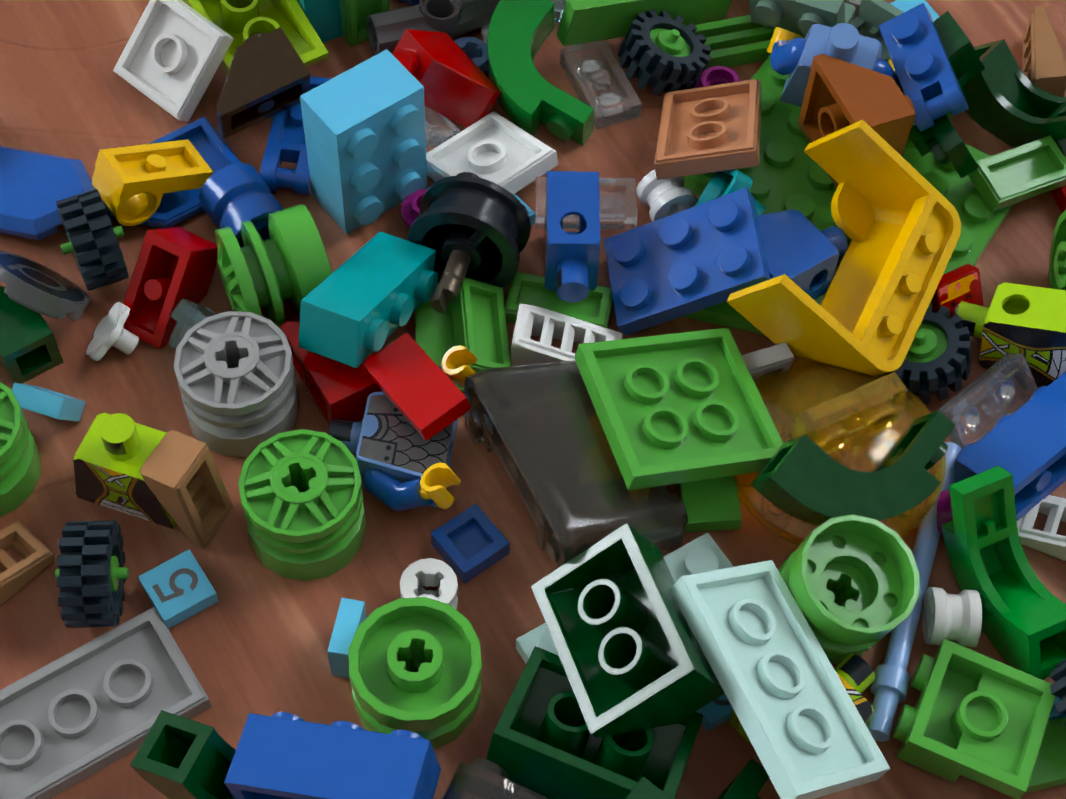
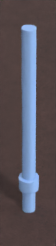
M944 442L948 445V449L934 466L932 475L941 484L926 498L912 551L920 573L919 598L910 616L892 630L884 662L876 667L874 673L875 680L870 688L871 693L875 696L872 705L874 712L868 721L867 728L876 741L885 742L889 740L897 705L906 698L911 678L906 669L940 538V532L937 528L938 498L941 491H950L949 485L953 484L955 477L954 461L961 451L960 446L952 442Z

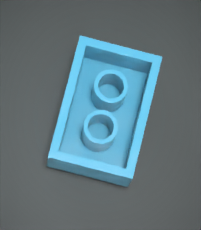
M388 49L300 96L312 197L345 234L362 225L373 223L381 214L402 203L408 195L417 190L427 188L424 87Z

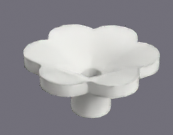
M121 302L113 305L108 315L96 327L93 335L94 338L87 348L86 355L95 361H99L112 346L127 355L132 353L139 341V337L124 329V323L130 312L128 306Z

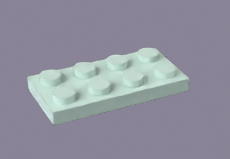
M772 560L685 575L678 579L670 591L781 799L819 798L877 781L891 769Z

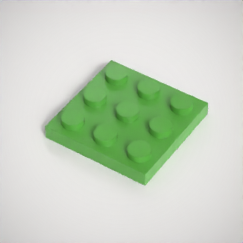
M729 328L578 345L574 359L628 490L761 472L783 444Z

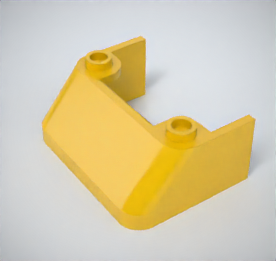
M862 119L807 144L804 150L812 160L839 184L831 200V213L836 225L851 239L821 304L819 305L785 274L733 292L729 295L726 302L773 343L778 345L786 342L793 356L877 376L897 370L904 362L960 238L961 221L955 207Z

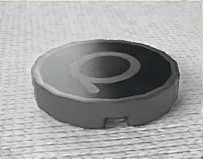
M0 251V281L7 285L4 293L9 295L8 298L35 312L54 319H64L69 312V318L72 321L80 320L90 301L87 294L81 288L61 274L40 263L20 255Z

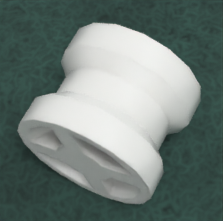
M655 169L644 176L636 188V196L644 206L650 207L649 214L652 222L694 207L698 201L694 192L690 188L683 186L684 176L657 180Z
M433 558L419 559L410 564L402 573L400 579L401 598L427 597L449 604L457 610V576L448 564ZM423 586H425V587H429V586H431V587H436V586H437V587H439V588H438L436 591H432V590H427V591H426V590L423 588Z
M929 587L925 593L922 610V633L925 643L928 645H941L945 638L956 641L961 646L975 648L978 644L982 627V602L979 592L977 590H962L958 595L947 594L943 588Z

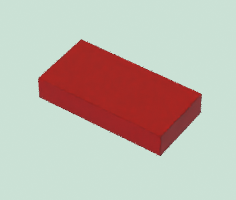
M405 333L362 363L368 376L425 441L472 409L467 397L408 333Z

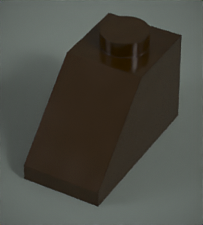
M281 27L269 33H256L247 38L242 45L236 47L217 105L218 132L223 139L301 103L300 96L310 91V72Z

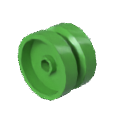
M427 597L399 598L376 608L358 626L348 649L349 677L354 708L363 727L367 731L390 734L394 730L412 731L421 735L424 739L430 740L434 750L456 740L473 722L481 701L480 640L470 621L449 604Z

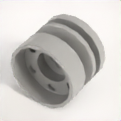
M227 311L206 317L186 332L176 347L173 367L192 434L198 440L207 443L209 450L221 455L249 457L260 443L278 433L292 431L298 421L300 400L297 382L294 377L295 369L292 351L285 333L270 319L252 312Z

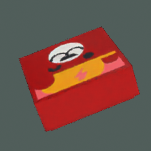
M966 264L942 275L930 302L932 303L934 313H937L942 305L950 309V318L956 315L961 301L984 307L979 268Z

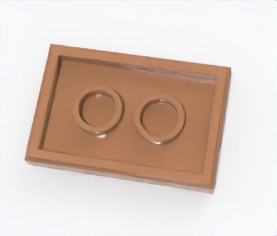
M753 79L666 92L664 94L654 161L657 180L759 166L763 97L760 80Z

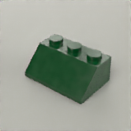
M628 523L531 586L590 734L596 738L677 724L725 694L670 591L675 581L660 549Z
M535 646L493 732L480 778L530 799H625L644 776L660 790L675 797L704 715L694 712L677 724L596 738L590 734L560 657Z

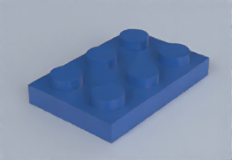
M747 187L604 239L617 327L625 335L725 302L731 293L771 279L754 197Z

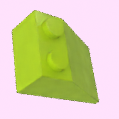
M182 0L234 38L219 65V69L226 77L236 47L242 45L247 38L256 33H269L279 27L282 28L306 67L328 58L329 52L297 0Z

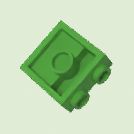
M944 638L933 657L926 654L922 655L914 672L910 687L920 690V694L915 708L905 704L896 722L892 738L902 742L897 758L953 783L962 775L1012 798L1020 799L1027 791L1056 696L1051 694V683Z

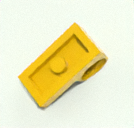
M189 139L99 150L92 177V185L94 189L98 190L101 199L120 224L135 226L148 220L157 211L163 193L202 188L207 179L212 176L213 171Z

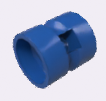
M246 163L230 164L219 169L207 179L199 195L200 204L213 224L219 229L229 226L240 247H244L241 222L251 221L262 240L270 239L268 229L269 213L284 209L270 193V188L252 165Z

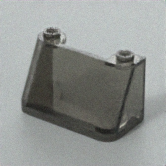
M575 360L489 368L465 377V396L472 408L465 413V426L476 445L483 443L488 453L495 450L538 528L537 543L542 551L547 549L554 563L557 562L558 568L626 523L657 546L663 556L681 548L684 536L683 526L688 524V515L683 502L677 494L673 493L670 495L664 485L635 490L627 489Z

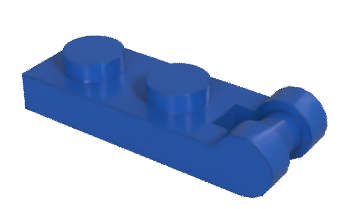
M924 3L878 26L904 94L911 99L916 113L915 123L920 132L935 126L934 120L950 112L955 116L969 109L932 17Z
M310 76V90L332 78ZM301 103L274 115L260 169V176L270 188V192H276L279 187L294 189L296 195L311 196L312 194ZM282 161L297 163L296 169L281 168Z

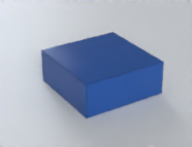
M477 504L466 509L431 533V544L464 584L510 553L509 541Z

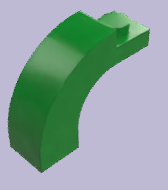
M500 0L493 12L487 37L490 79L501 92L497 98L499 105L516 126L534 136L541 124L544 123L547 129L556 137L562 140L572 139L584 146L594 131V108L546 81L539 74L533 63L537 52L555 28L554 3L549 0Z
M996 466L949 485L953 520L942 524L945 546L960 590H977L980 594L982 602L981 629L992 645L1013 668L1039 679H1045L1051 675L1052 670L1056 669L1055 665L1066 658V604L1047 590L1030 566L1022 548L1017 528L1013 475L1002 467Z

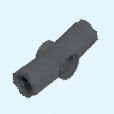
M420 0L419 5L366 15L369 44L374 55L386 49L393 53L406 29L445 32L455 41L463 34L490 24L493 12L500 0Z

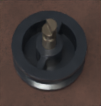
M461 172L456 176L446 177L433 183L426 190L420 204V215L413 221L407 235V241L436 250L434 272L438 274L439 285L431 303L433 309L445 314L448 304L455 302L464 277L501 288L509 285L516 276L520 263V253L529 240L531 222L527 208L512 193L494 182L480 178L474 173Z

